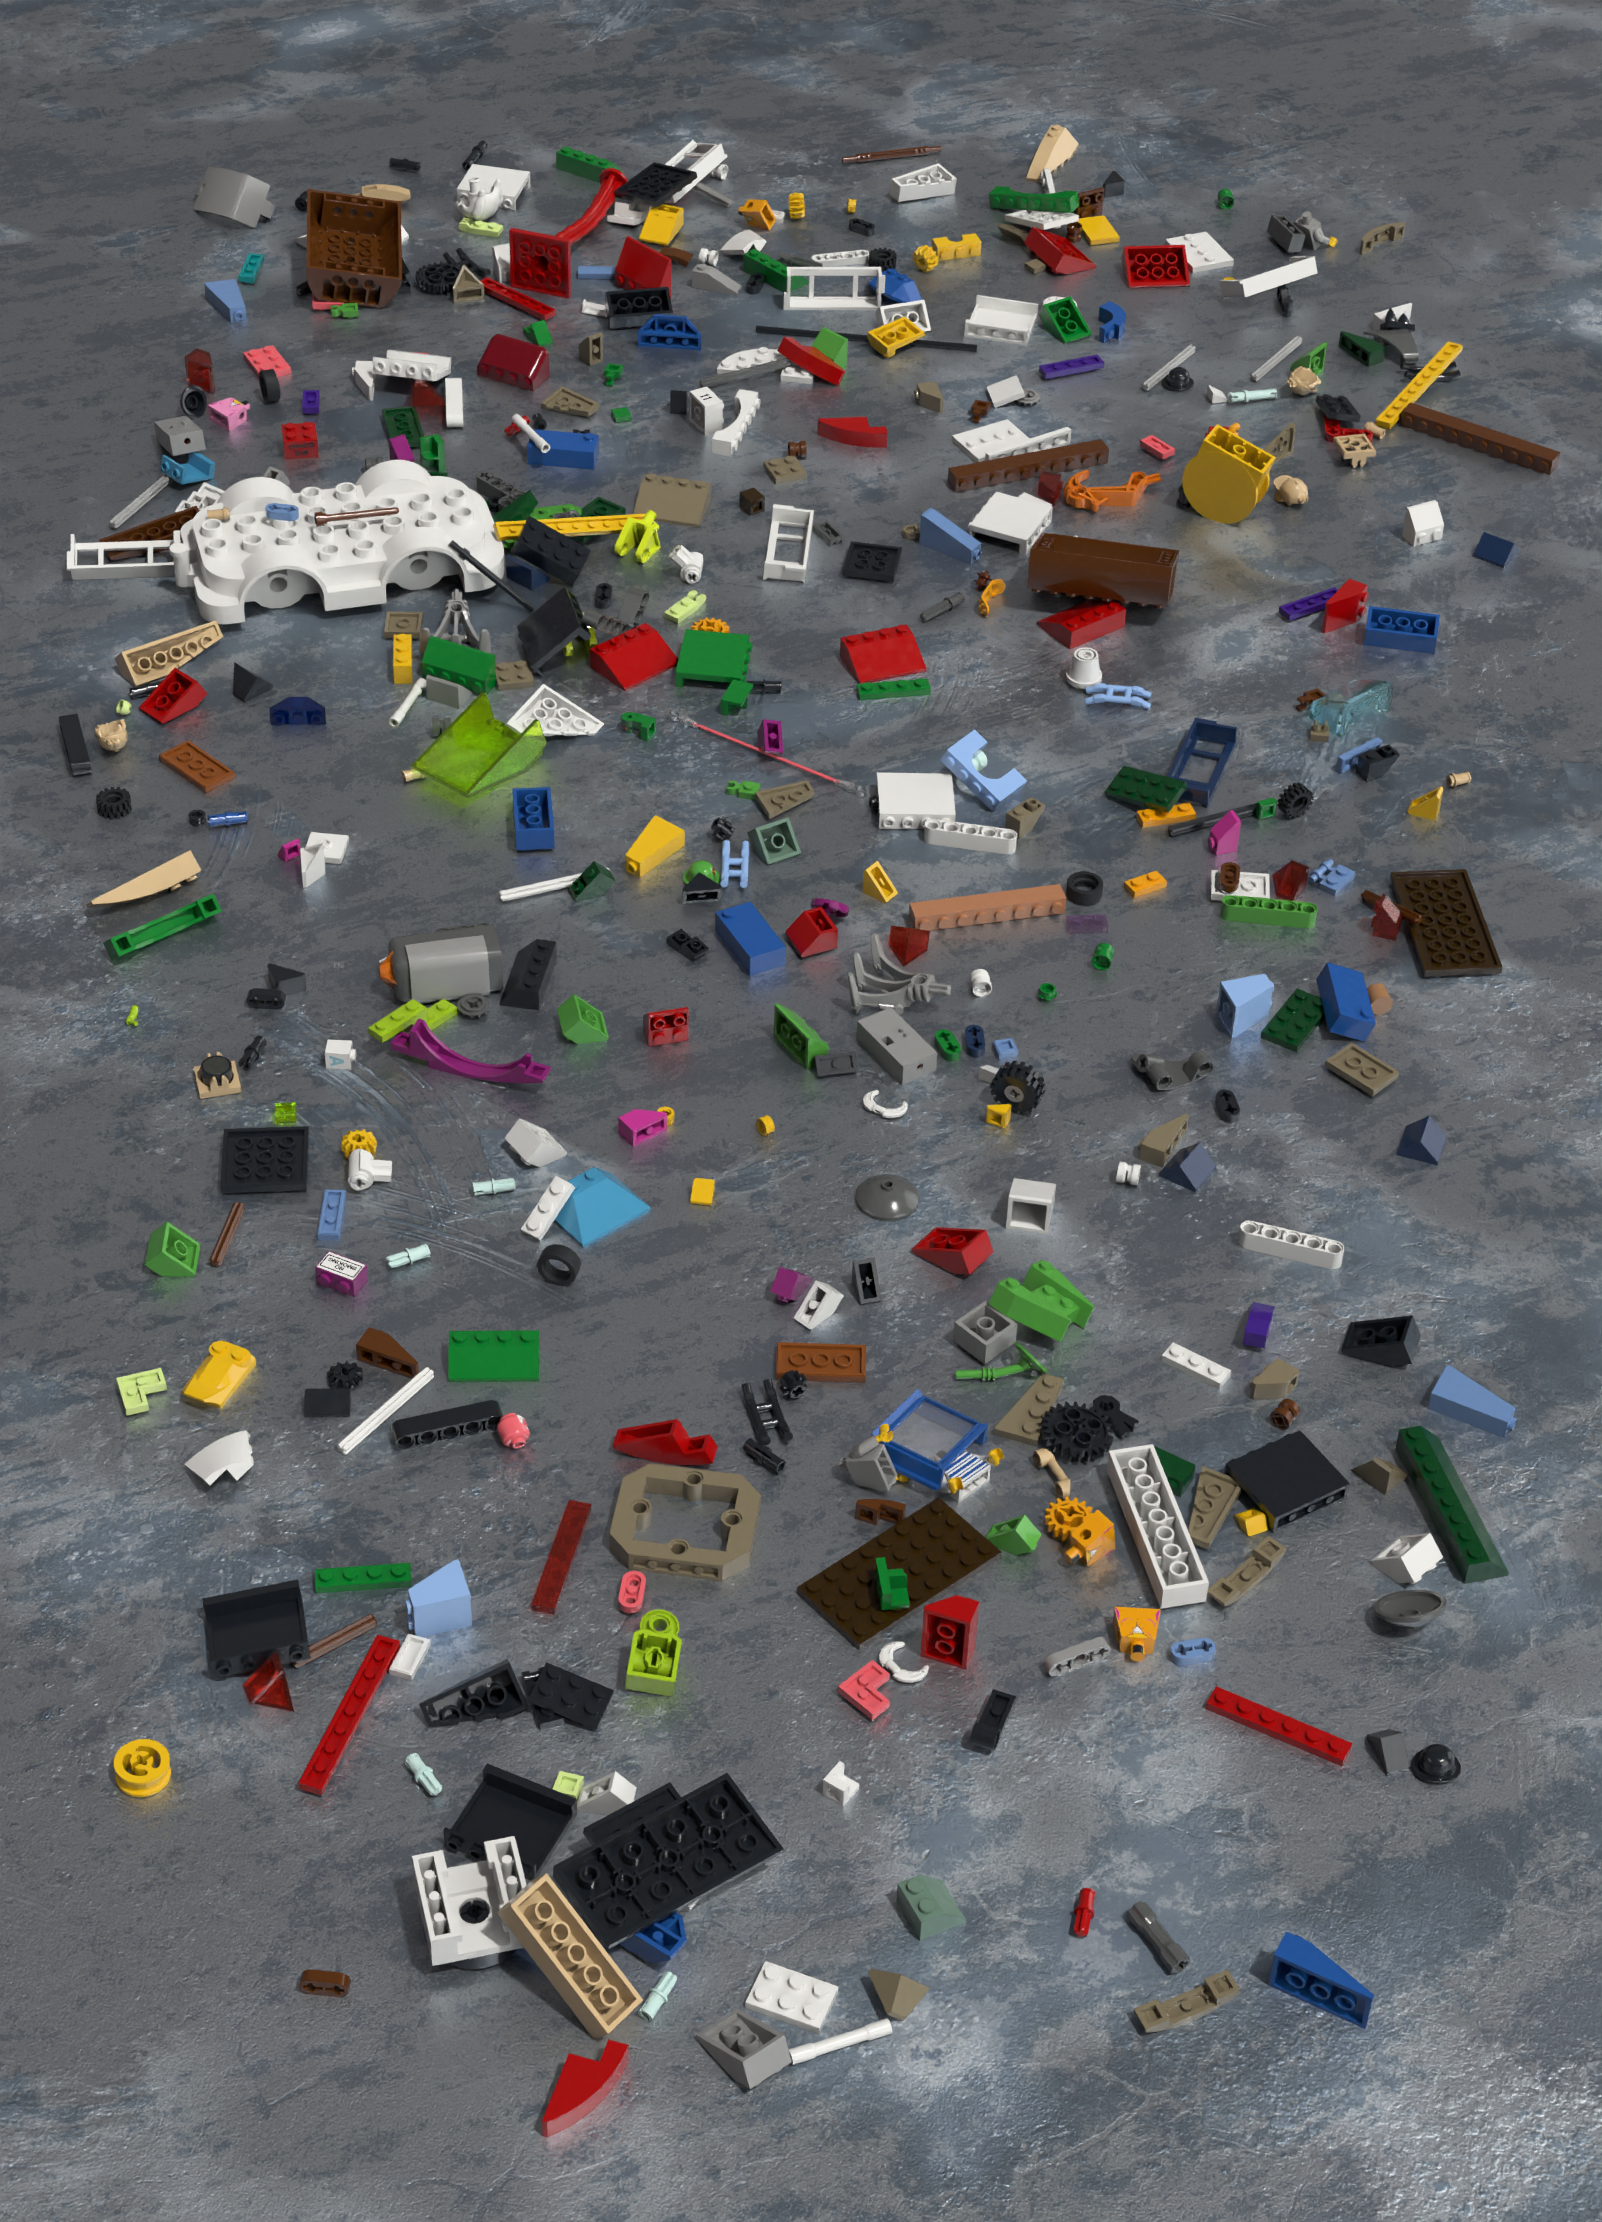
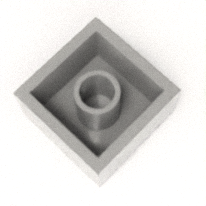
M984 1301L954 1322L953 1341L983 1364H986L1014 1344L1016 1341L1017 1323L993 1308L987 1301Z

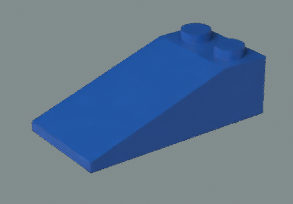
M1286 1932L1274 1954L1268 1985L1366 2030L1374 1994L1311 1942L1304 1940L1301 1936Z

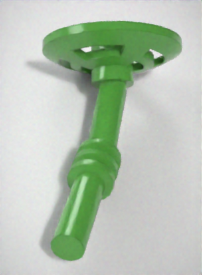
M1015 1341V1347L1021 1357L1018 1360V1364L995 1369V1367H992V1369L990 1367H987V1369L982 1367L981 1370H956V1379H982V1381H985L987 1378V1381H990L992 1378L993 1381L999 1377L1023 1372L1030 1367L1046 1374L1048 1371L1022 1345Z

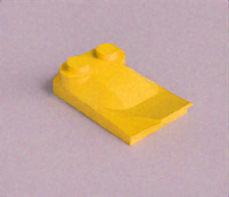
M906 317L897 319L867 333L870 345L884 357H891L895 355L896 349L926 336L924 331Z
M216 1341L210 1345L209 1355L183 1387L181 1393L221 1409L256 1366V1358L245 1348L226 1341Z

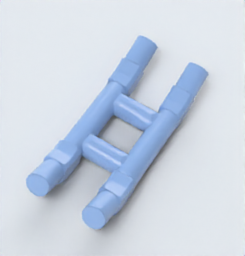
M1099 683L1086 688L1087 694L1106 692V695L1096 694L1085 698L1086 705L1110 702L1131 704L1147 710L1151 706V703L1144 701L1140 697L1149 699L1152 693L1139 686L1132 687ZM1113 692L1124 693V696H1113Z
M724 840L722 843L720 884L722 887H727L729 877L740 878V886L746 888L748 885L749 842H742L741 858H730V841ZM729 865L741 866V870H729Z

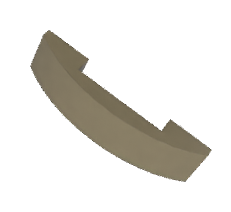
M1390 223L1367 232L1361 240L1360 254L1363 255L1372 251L1374 245L1388 239L1396 241L1403 238L1406 223Z
M1268 1535L1253 1549L1251 1557L1226 1579L1221 1577L1208 1589L1207 1594L1224 1607L1233 1604L1255 1588L1270 1573L1285 1554L1287 1548Z
M1227 1969L1205 1978L1204 1985L1162 2003L1155 1999L1134 2008V2013L1145 2032L1168 2030L1192 2022L1218 2009L1240 1993V1988Z

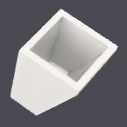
M1014 1178L1008 1199L1006 1228L1049 1234L1056 1184Z

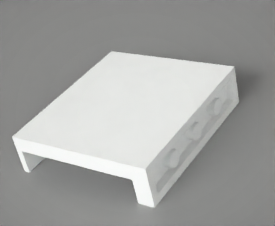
M472 164L457 188V200L460 202L462 197L466 199L469 196L470 185L468 180L471 178L480 179L481 189H484L486 194L491 192V187L496 179H500L503 202L498 208L515 211L516 200L523 188L530 187V172Z
M977 295L976 306L970 320L966 319L964 337L1026 346L1038 317V304Z
M387 350V358L373 357L372 374L437 381L451 373L452 357Z
M995 492L989 498L987 504L983 505L979 514H976L974 520L969 523L967 531L972 537L978 532L1020 544L1019 553L1026 555L1040 534L1051 523L1053 507Z
M877 772L876 792H878L879 829H924L925 822L929 819L955 822L956 813L952 774Z

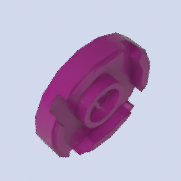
M814 898L811 901L810 907L812 909L822 907L827 915L835 914L836 917L848 916L849 907L843 903L823 898Z

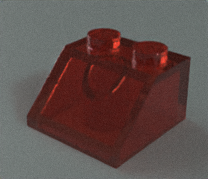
M196 348L185 356L187 385L200 386L204 392L214 395L215 385L210 353Z
M419 379L412 383L413 407L446 406V398L429 382Z

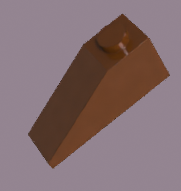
M369 1327L356 1344L358 1361L410 1379L419 1373L418 1362L388 1333Z

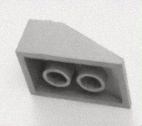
M740 2009L734 2010L696 2035L697 2040L735 2081L749 2089L758 2086L763 2080L781 2071L783 2067L792 2062L785 2035Z

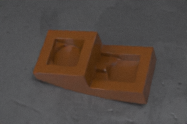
M663 247L659 252L670 258L671 263L675 260L686 267L693 257V254L672 247Z
M861 1499L856 1502L855 1519L877 1526L879 1520L897 1524L905 1519L906 1504L883 1499Z

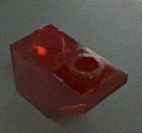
M1042 471L1039 478L1037 495L1052 504V506H1055L1056 500L1060 499V494L1063 490L1064 481H1061V474Z
M1382 894L1380 901L1376 900L1373 912H1376V916H1373L1371 927L1374 928L1373 936L1396 941L1401 928L1403 914L1386 894Z

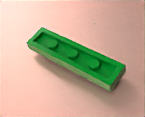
M922 678L876 683L866 682L856 686L859 700L931 695L928 679Z
M411 1563L315 1569L316 1594L412 1587Z

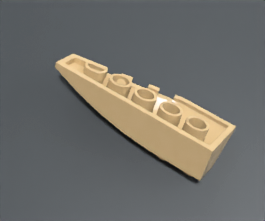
M1060 125L1050 126L1038 147L1026 180L1041 183L1040 172L1044 168H1050L1051 172H1055L1058 166L1064 164L1065 160L1069 161L1078 147V142L1066 127H1061Z
M215 620L121 652L115 657V661L122 676L136 687L167 676L174 668L178 669L220 640L223 635Z
M191 850L95 898L88 902L86 906L90 908L124 904L147 898L168 888L170 891H173L181 886L180 882L186 880L188 883L198 878L196 874L202 870Z

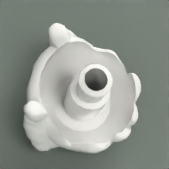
M471 178L468 180L470 185L469 196L466 199L462 197L460 202L457 200L455 207L465 218H471L473 221L487 220L502 205L503 191L501 180L496 179L491 187V192L486 194L485 190L481 189L480 179Z

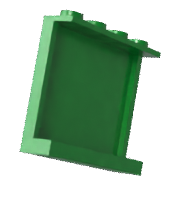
M686 629L676 668V687H683L685 679L731 683L732 680L745 682L748 664L750 663V653H752L753 642H750V635Z

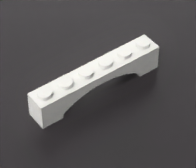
M739 389L735 396V412H738L739 416L727 428L716 431L712 438L713 454L732 456L734 450H737L738 443L742 441V436L747 431V426L751 424L752 417H755L756 409L760 407L758 392Z

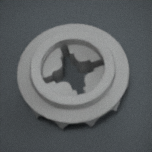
M1023 389L1025 397L1015 400L1019 405H1037L1040 402V394L1031 389Z

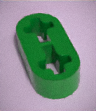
M945 1029L938 1030L935 1033L934 1043L942 1057L951 1062L959 1060L961 1046L953 1033Z

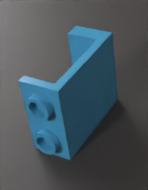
M197 451L189 453L188 463L178 464L166 455H162L160 471L182 485L214 479L216 463Z

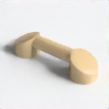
M1045 1448L1033 1451V1459L1038 1468L1049 1466L1059 1480L1054 1484L1058 1498L1063 1500L1066 1496L1069 1497L1071 1490L1070 1478L1061 1469L1054 1455Z

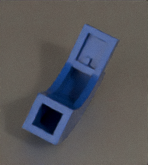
M1110 301L1099 307L1098 321L1105 324L1100 327L1099 342L1105 343L1112 338L1119 340L1125 333V311Z

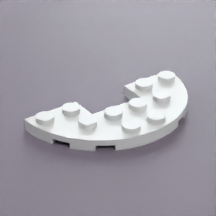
M761 347L759 349L745 350L725 358L718 365L717 374L720 375L786 357L779 353L778 349ZM792 361L791 367L773 371L781 372V381L813 384V374Z

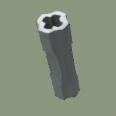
M1139 1901L1135 1903L1127 1912L1129 1920L1146 1937L1171 1973L1178 1974L1184 1971L1190 1964L1189 1956L1172 1939L1146 1902Z

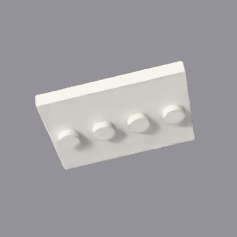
M1022 210L1006 214L1005 221L1046 230L1061 228V225L1079 221V215L1062 212Z
M1207 232L1165 239V245H1185L1188 269L1192 273L1234 265V259Z
M1008 419L952 435V442L976 463L985 461L986 452L1030 439Z

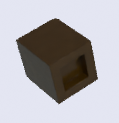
M755 488L744 490L739 495V506L750 516L764 512L765 496Z

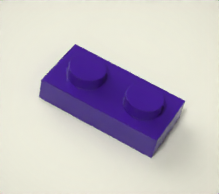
M303 390L302 413H319L320 391Z

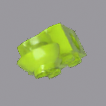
M654 1609L642 1617L640 1630L635 1631L633 1635L624 1689L673 1697L682 1639L677 1636L679 1622L669 1611ZM656 1628H660V1629H662L663 1631H657V1630H655V1629H656Z

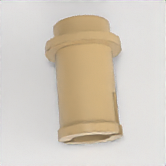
M1367 422L1364 426L1365 430H1370L1379 439H1382L1386 433L1385 429L1374 425V422Z
M223 507V509L207 510L208 519H225V521L230 519L229 508Z
M417 765L416 768L402 771V778L405 783L419 778L424 779L427 776L424 765Z
M1469 772L1450 773L1446 777L1447 786L1452 788L1471 782Z

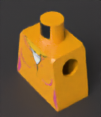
M748 199L745 205L740 206L738 209V214L744 216L750 226L770 231L776 221V217L767 200Z
M1096 1510L1071 1533V1548L1063 1553L1066 1561L1072 1565L1080 1560L1085 1566H1090L1116 1549L1114 1523L1099 1510Z
M1114 1608L1113 1628L1120 1652L1130 1653V1658L1133 1661H1142L1145 1658V1654H1152L1154 1652L1160 1609Z

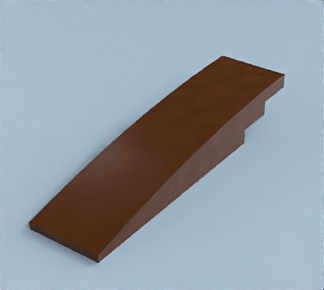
M197 506L99 539V542L174 540L173 531L181 530L186 522L195 517L199 509ZM148 549L105 552L110 560L147 555ZM153 549V553L167 551L169 549Z

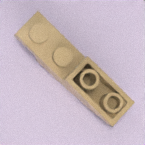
M387 184L362 186V193L353 194L401 202L411 199L410 190Z

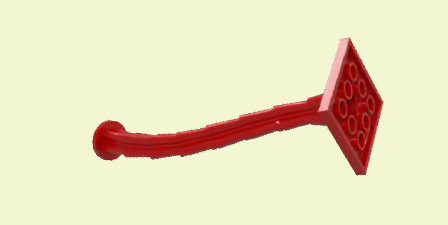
M614 168L604 169L599 176L600 189L590 207L586 209L581 218L571 226L569 225L561 232H558L555 236L516 228L509 230L510 283L512 288L567 299L571 297L570 246L588 235L606 216V212L615 201V194L613 192L628 181L622 172Z

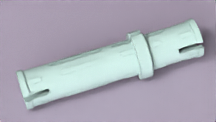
M1273 388L1229 392L1228 397L1235 398L1228 400L1229 403L1241 401L1247 403L1253 400L1276 399L1277 394L1271 395V393H1276L1277 390Z

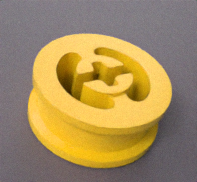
M138 1739L122 1746L114 1757L115 1781L118 1788L125 1794L133 1797H148L163 1790L171 1778L170 1756L167 1749L161 1743L150 1739ZM153 1762H155L159 1766L157 1768H154ZM131 1768V1774L126 1769Z

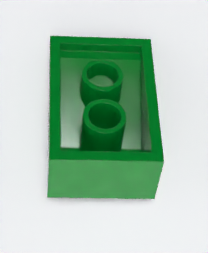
M1071 296L1043 305L1039 314L1040 319L1046 329L1063 344L1092 336L1089 327Z

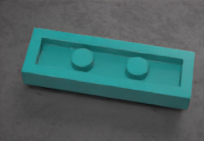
M248 254L238 276L239 282L246 284L255 282L265 260L264 254Z

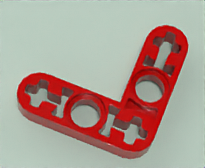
M1324 414L1323 426L1326 441L1333 443L1334 437L1365 434L1369 441L1372 442L1373 432L1370 430L1340 428L1339 420L1328 419Z

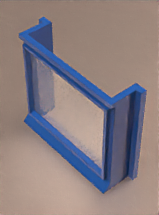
M917 1389L871 1433V1436L879 1435V1427L882 1424H888L889 1431H893V1438L890 1442L880 1441L879 1444L885 1445L896 1472L934 1491H938L942 1485L944 1471L973 1442L982 1446L987 1442L988 1424H981L968 1416L923 1396L920 1390Z

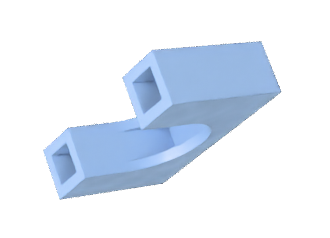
M974 729L947 749L940 761L994 812L1018 794L1027 780L1015 768L999 779H990L981 775L975 769L972 759L982 752L988 742Z

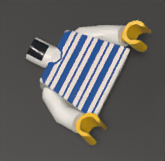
M995 1448L983 1456L964 1451L944 1471L939 1491L941 1493H949L956 1502H961L989 1482L991 1465L998 1466L999 1460L1005 1458L1002 1450ZM943 1450L939 1451L935 1455L934 1461L938 1463L946 1453Z

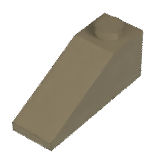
M1183 1114L1150 1131L1145 1139L1142 1138L1138 1146V1150H1140L1139 1159L1163 1168L1187 1131L1189 1115Z

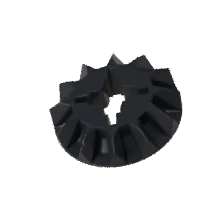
M348 1361L345 1364L337 1362V1365L330 1366V1371L327 1372V1381L335 1389H353L360 1385L363 1380L362 1367H358L356 1362L349 1364ZM345 1372L346 1374H349V1378H347V1376L343 1374L341 1375V1373Z

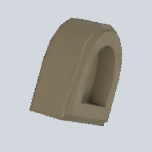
M917 524L903 527V538L909 540L920 539V530Z

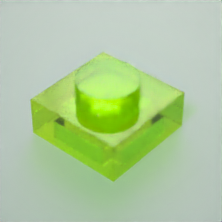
M296 1102L275 1103L276 1124L297 1122Z

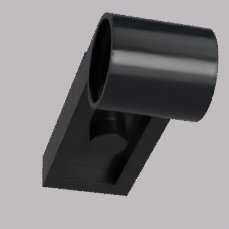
M995 1689L992 1690L979 1722H976L973 1727L970 1744L995 1751L1016 1703V1696Z

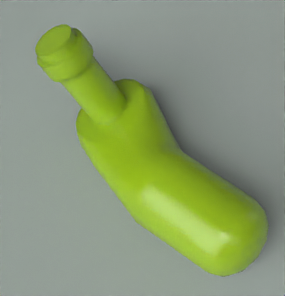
M137 1005L131 1006L130 1013L126 1018L127 1025H138V1022L134 1021L139 1010Z

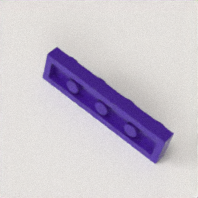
M1098 355L1039 365V372L1045 379H1053L1054 377L1104 368V361Z
M1333 587L1279 606V613L1288 621L1325 609L1326 602L1338 589Z

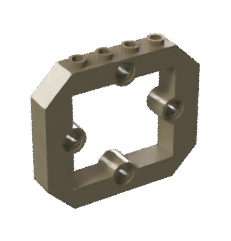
M649 1463L622 1479L609 1533L610 1550L629 1570L724 1581L750 1566L761 1512V1494L740 1474ZM654 1493L684 1497L691 1502H697L702 1499L734 1503L735 1509L726 1510L721 1515V1537L728 1541L726 1551L690 1547L686 1540L680 1538L673 1539L668 1544L636 1540L637 1532L645 1530L651 1525V1503L645 1499L646 1494Z

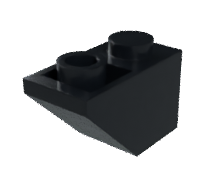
M1389 744L1359 754L1356 773L1366 782L1381 778L1399 758L1400 754Z

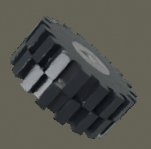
M1017 1061L1012 1063L1006 1062L1005 1065L999 1068L991 1081V1095H995V1102L1011 1104V1110H1014L1015 1114L1019 1115L1022 1112L1024 1115L1028 1111L1031 1113L1036 1109L1045 1094L1046 1084H1043V1076L1039 1077L1040 1072L1038 1070L1034 1072L1032 1070L1033 1066L1029 1065L1027 1067L1025 1062L1020 1064Z

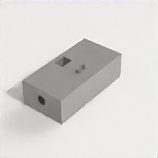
M187 416L154 422L157 442L172 456L206 450L203 430Z
M892 1007L857 1021L856 1039L901 1085L936 1071L937 1052Z

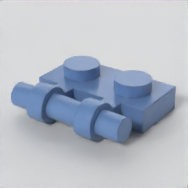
M1328 859L1323 861L1318 869L1310 873L1308 882L1310 884L1317 882L1319 883L1318 889L1336 896L1355 878L1356 872L1340 864L1334 868L1332 867L1334 861Z

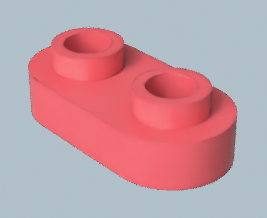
M629 1571L622 1578L618 1600L619 1608L625 1613H636L642 1608L646 1589V1577L643 1573Z

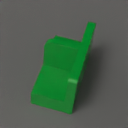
M439 434L419 438L421 467L435 466L438 472H444V442Z
M732 680L721 699V715L728 716L733 707L746 709L748 706V696L753 689V684Z
M885 1557L876 1558L875 1578L881 1610L909 1608L907 1574L904 1573L902 1568L887 1569Z

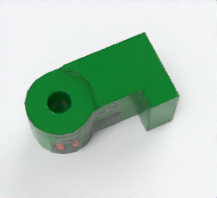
M633 712L622 714L623 732L639 735L641 740L647 742L656 733V718Z

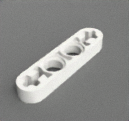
M855 250L816 254L811 257V261L822 263L823 267L865 264L869 262V251Z

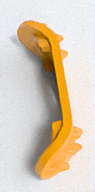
M992 580L981 595V599L978 600L980 604L978 610L982 616L989 615L988 602L991 597H995L1005 590L1006 584L1003 580Z

